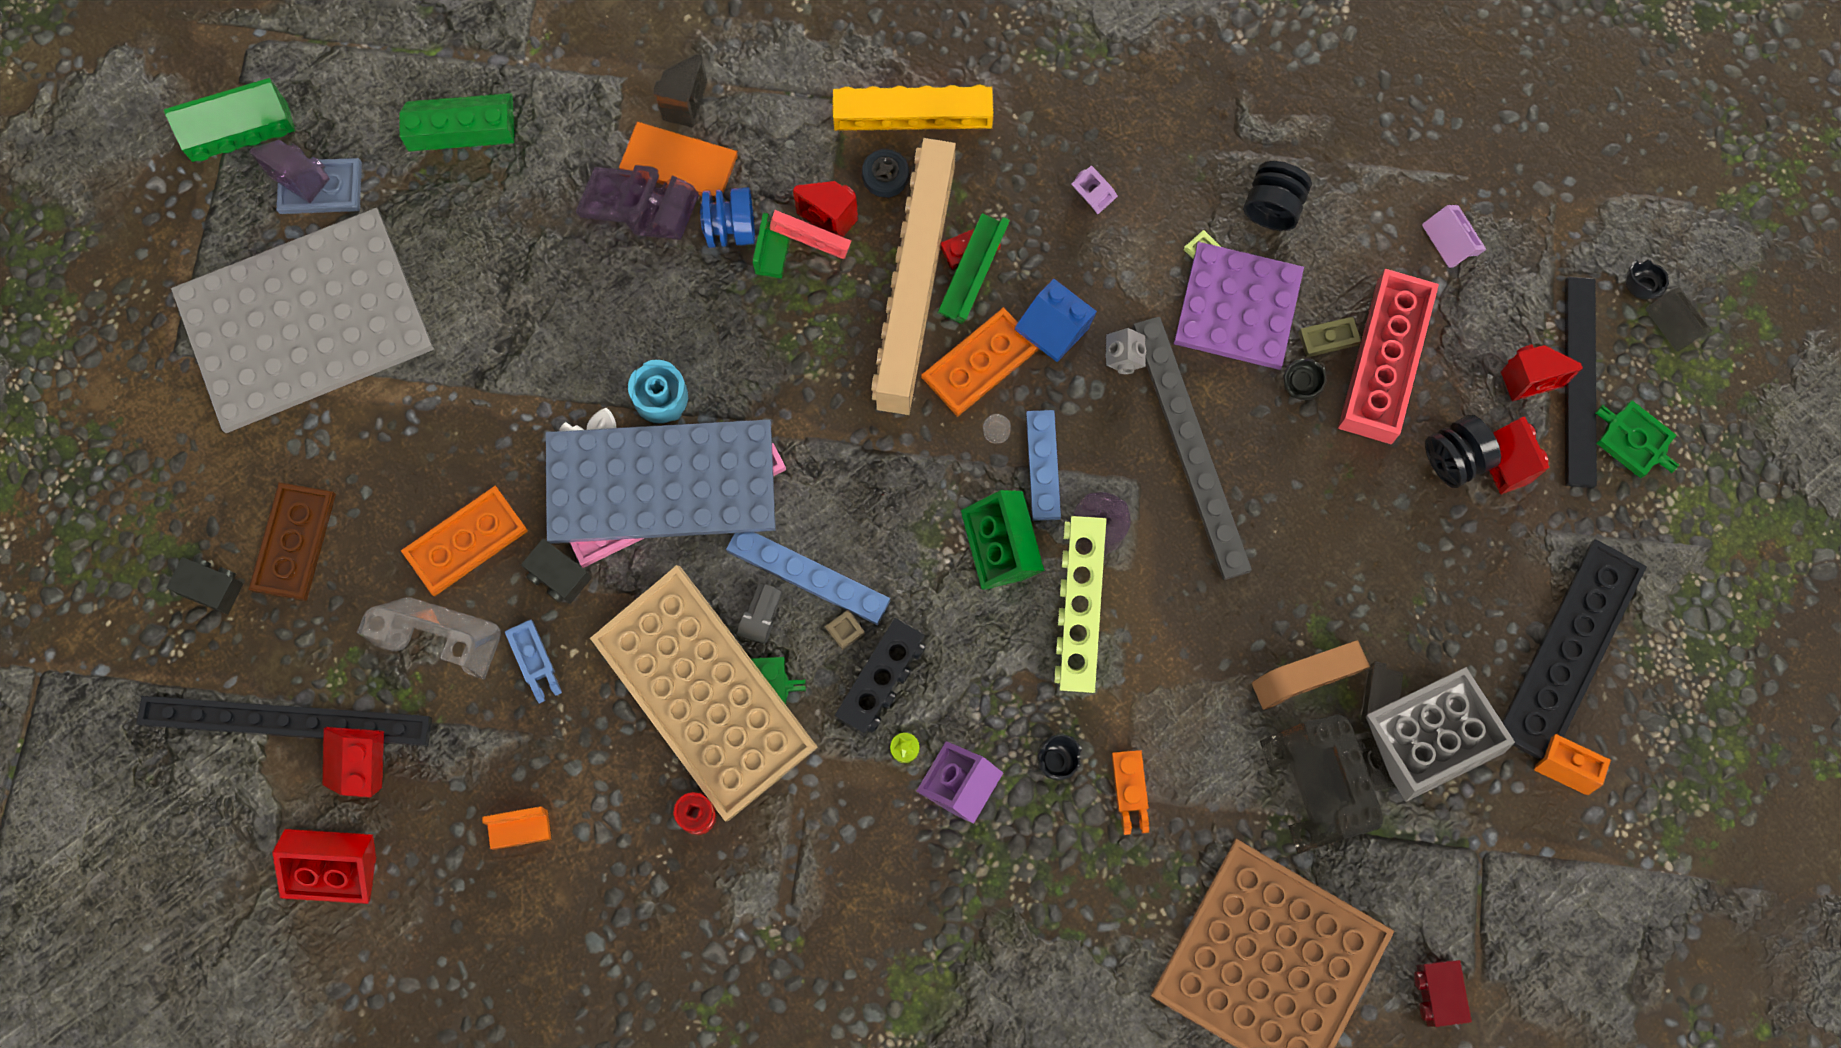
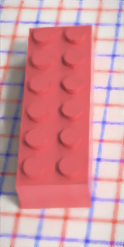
M1388 269L1383 271L1374 291L1338 429L1388 444H1392L1400 435L1439 284Z

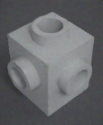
M1129 328L1106 335V366L1118 370L1120 374H1131L1135 369L1145 367V335Z

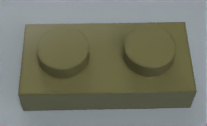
M1353 317L1301 328L1298 332L1306 358L1358 346L1361 343Z

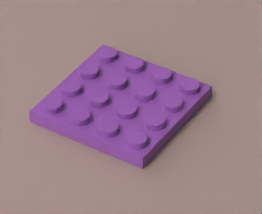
M1198 242L1174 344L1280 370L1283 366L1304 267Z

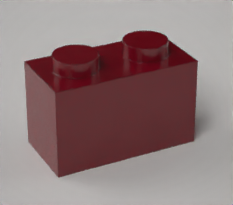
M1460 960L1416 965L1417 971L1414 973V980L1417 989L1421 990L1423 1002L1420 1003V1013L1423 1021L1427 1022V1027L1472 1023Z

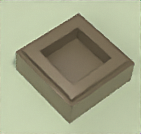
M849 610L825 626L841 650H844L865 634V631Z

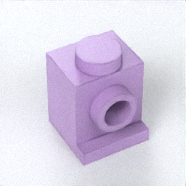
M1092 165L1087 170L1081 171L1072 183L1076 191L1097 214L1118 197L1109 183Z

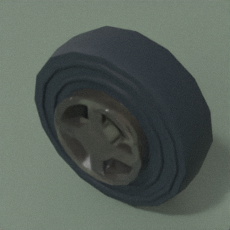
M887 149L878 150L866 158L862 166V179L865 187L872 194L878 197H892L905 189L909 181V167L906 159L900 153Z

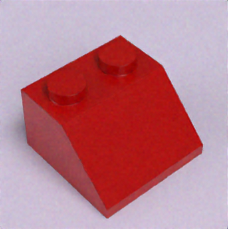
M836 181L796 185L793 189L796 213L816 227L844 237L858 220L856 194L847 185L841 186Z
M1528 345L1516 351L1517 354L1508 360V364L1501 370V374L1511 400L1516 401L1563 388L1583 367L1580 362L1545 345L1535 348L1533 345Z
M325 727L322 785L340 795L372 797L382 788L384 731Z

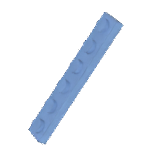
M755 532L735 533L726 548L728 553L836 606L849 610L851 613L877 626L890 603L889 597Z

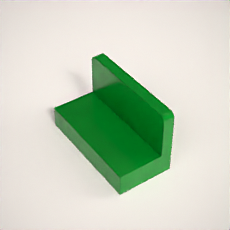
M763 213L753 257L755 274L782 279L790 237L770 230L769 214Z

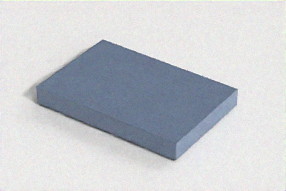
M359 158L279 161L277 212L279 214L360 211L361 160Z

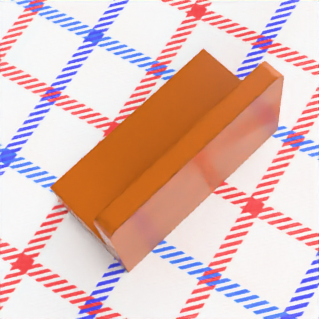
M1555 734L1550 739L1545 757L1535 765L1534 770L1585 795H1590L1603 785L1611 760Z
M542 807L482 817L483 824L488 825L490 849L492 850L551 840L548 810Z

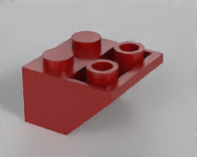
M1526 417L1519 418L1493 432L1500 447L1501 463L1489 471L1500 494L1531 484L1550 468L1548 456L1540 448L1536 440L1535 429L1528 423Z

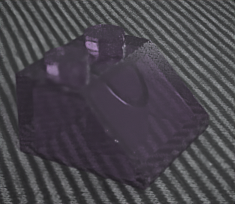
M276 140L253 147L249 151L270 178L309 203L313 201L330 180L324 171L325 165L315 157L310 159L305 157V153L293 143L288 146L281 140Z

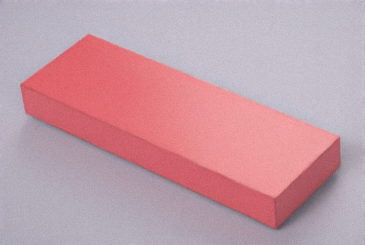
M775 210L769 227L772 231L841 259H845L851 240Z

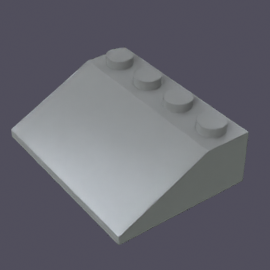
M1467 667L1366 716L1388 773L1405 802L1504 754L1515 743Z

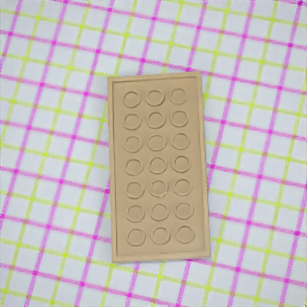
M676 565L590 638L725 821L733 818L818 748L681 566Z

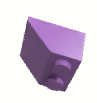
M946 741L918 787L917 792L954 815L974 824L1003 772L984 757Z

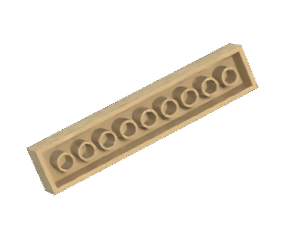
M923 138L922 148L917 147L915 172H912L911 193L910 197H907L905 213H907L906 221L902 223L900 236L902 241L901 246H898L897 267L896 272L893 271L891 281L892 295L888 297L887 323H883L881 339H883L882 348L878 350L876 365H878L877 374H874L872 381V400H876L877 410L910 415L955 169L956 143Z

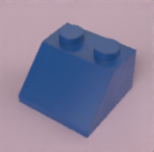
M1053 279L1037 295L1014 330L1054 361L1058 362L1087 332L1097 311Z

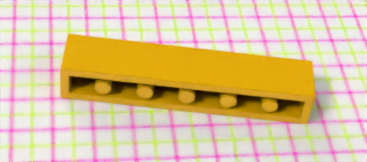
M950 85L943 88H933L931 86H921L919 88H906L904 86L879 88L871 86L866 89H853L852 87L833 89L834 131L992 128V87H985L983 85L958 87Z

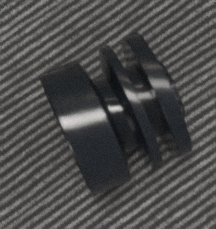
M1266 161L1260 164L1252 183L1253 188L1250 189L1243 207L1245 215L1259 226L1271 230L1289 231L1296 228L1303 210L1302 204L1305 203L1312 186L1311 177L1302 169L1286 162Z
M1466 415L1454 422L1450 429L1443 428L1438 433L1428 436L1425 440V450L1432 468L1439 478L1451 488H1459L1466 482L1473 480L1476 474L1482 475L1501 463V451L1494 434L1475 415Z

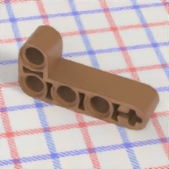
M1354 641L1274 669L1251 684L1262 709L1265 710L1281 704L1296 695L1369 669L1370 665L1359 641Z

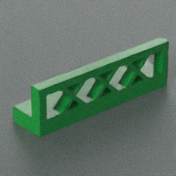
M983 213L980 215L937 312L938 314L960 324L967 319L1010 222L1009 219L1002 217L998 221Z

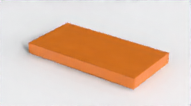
M637 122L619 169L620 172L702 196L703 191H711L712 199L716 200V190H721L722 193L725 191L738 153L735 150Z
M1004 307L921 374V378L957 417L1039 350L1038 347L1014 330L1018 322Z
M494 486L402 549L401 552L431 595L435 597L524 535L528 530L498 488Z

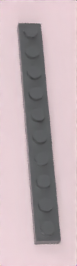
M1159 316L1135 323L1133 330L1145 335V363L1223 580L1250 573L1252 570L1161 318Z

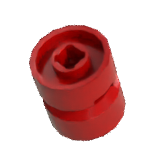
M691 792L683 795L678 799L674 807L675 821L690 834H705L712 829L716 822L717 813L715 807L707 797L700 793Z

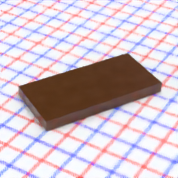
M278 483L248 590L307 601L336 496L333 491Z

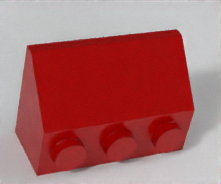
M285 829L272 852L280 898L369 904L376 863L373 834Z

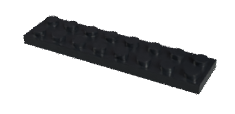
M1597 539L1590 543L1502 719V723L1515 741L1513 746L1541 761L1545 757L1551 737L1557 734L1564 738L1647 566Z

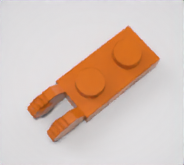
M1142 751L1112 753L1118 813L1120 812L1123 834H1131L1130 811H1139L1140 829L1142 833H1149L1147 813L1149 808Z

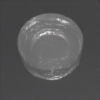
M994 414L985 420L983 434L988 441L1002 443L1010 435L1011 424L1005 416Z

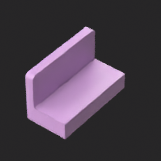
M1447 205L1423 223V228L1450 268L1455 267L1467 257L1478 256L1486 250L1458 205Z

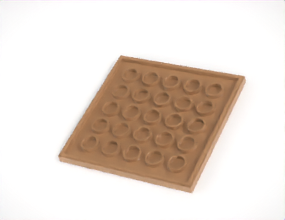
M1235 839L1150 996L1236 1048H1335L1394 930Z

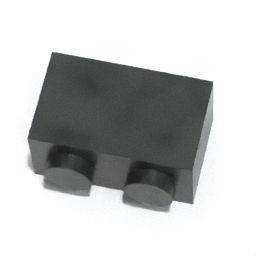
M545 539L539 542L521 564L527 571L524 576L536 586L543 583L549 588L546 593L559 603L563 599L571 604L592 579L587 571Z
M182 557L166 588L177 595L228 615L243 586V583L235 579L236 573L222 567L218 571L209 568L211 563L194 557L193 561Z

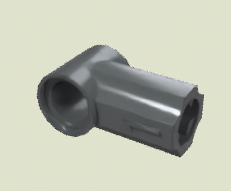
M758 584L750 608L741 619L737 635L765 645L772 631V619L782 592L772 586Z

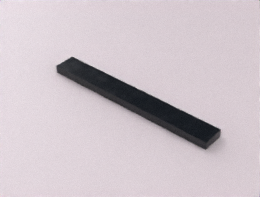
M1568 276L1565 279V356L1580 362L1583 369L1565 385V486L1595 488L1597 486L1595 414L1596 284L1593 278Z

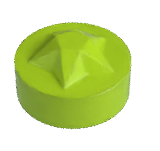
M909 733L896 735L890 745L893 758L901 763H909L915 760L919 754V742L916 737Z

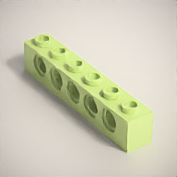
M1071 516V522H1065L1064 539H1069V551L1063 550L1062 568H1067V580L1061 579L1060 597H1066L1065 608H1059L1058 625L1064 626L1063 637H1057L1056 654H1061L1062 660L1061 666H1055L1054 683H1060L1061 691L1095 693L1106 518ZM1082 537L1088 538L1092 543L1091 551L1084 555L1079 554L1075 548L1076 541ZM1080 566H1084L1090 571V578L1085 583H1078L1073 577L1075 569ZM1079 595L1086 597L1088 600V607L1082 612L1075 611L1071 605L1073 598ZM1077 624L1086 628V636L1079 641L1072 639L1069 634L1070 629ZM1077 653L1084 657L1085 662L1081 668L1073 669L1068 665V658L1072 654Z

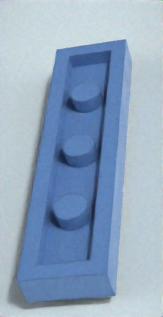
M1054 410L1027 411L1026 423L1032 521L1060 520Z

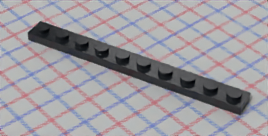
M141 696L136 725L324 739L325 727L384 731V744L428 747L432 717Z

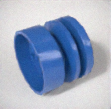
M750 188L731 189L730 201L727 202L724 200L722 191L716 190L715 203L712 201L711 191H703L700 217L702 232L706 238L708 248H716V235H720L722 247H727L728 234H733L737 246L755 244Z

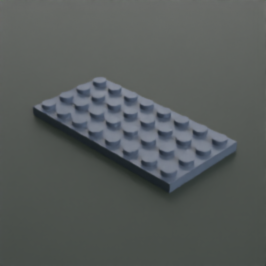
M771 420L546 432L547 542L551 544L776 531Z

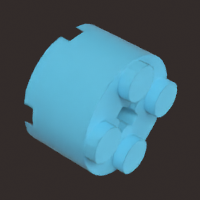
M651 360L644 363L642 367L637 371L635 370L630 376L628 392L635 409L642 418L653 423H667L681 417L682 412L687 406L688 390L681 373L674 365L664 360Z

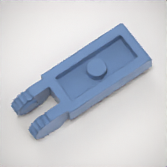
M529 620L505 631L525 681L530 684L538 703L545 701L544 692L537 682L541 678L547 677L550 689L555 696L561 694V688L554 675L555 670L534 622Z

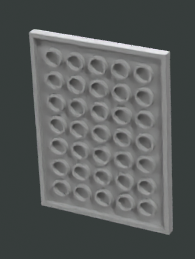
M377 208L171 288L221 429L225 433L434 350L382 216Z

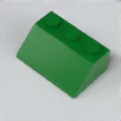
M1000 490L961 510L982 590L1023 581L1045 571L1023 491Z

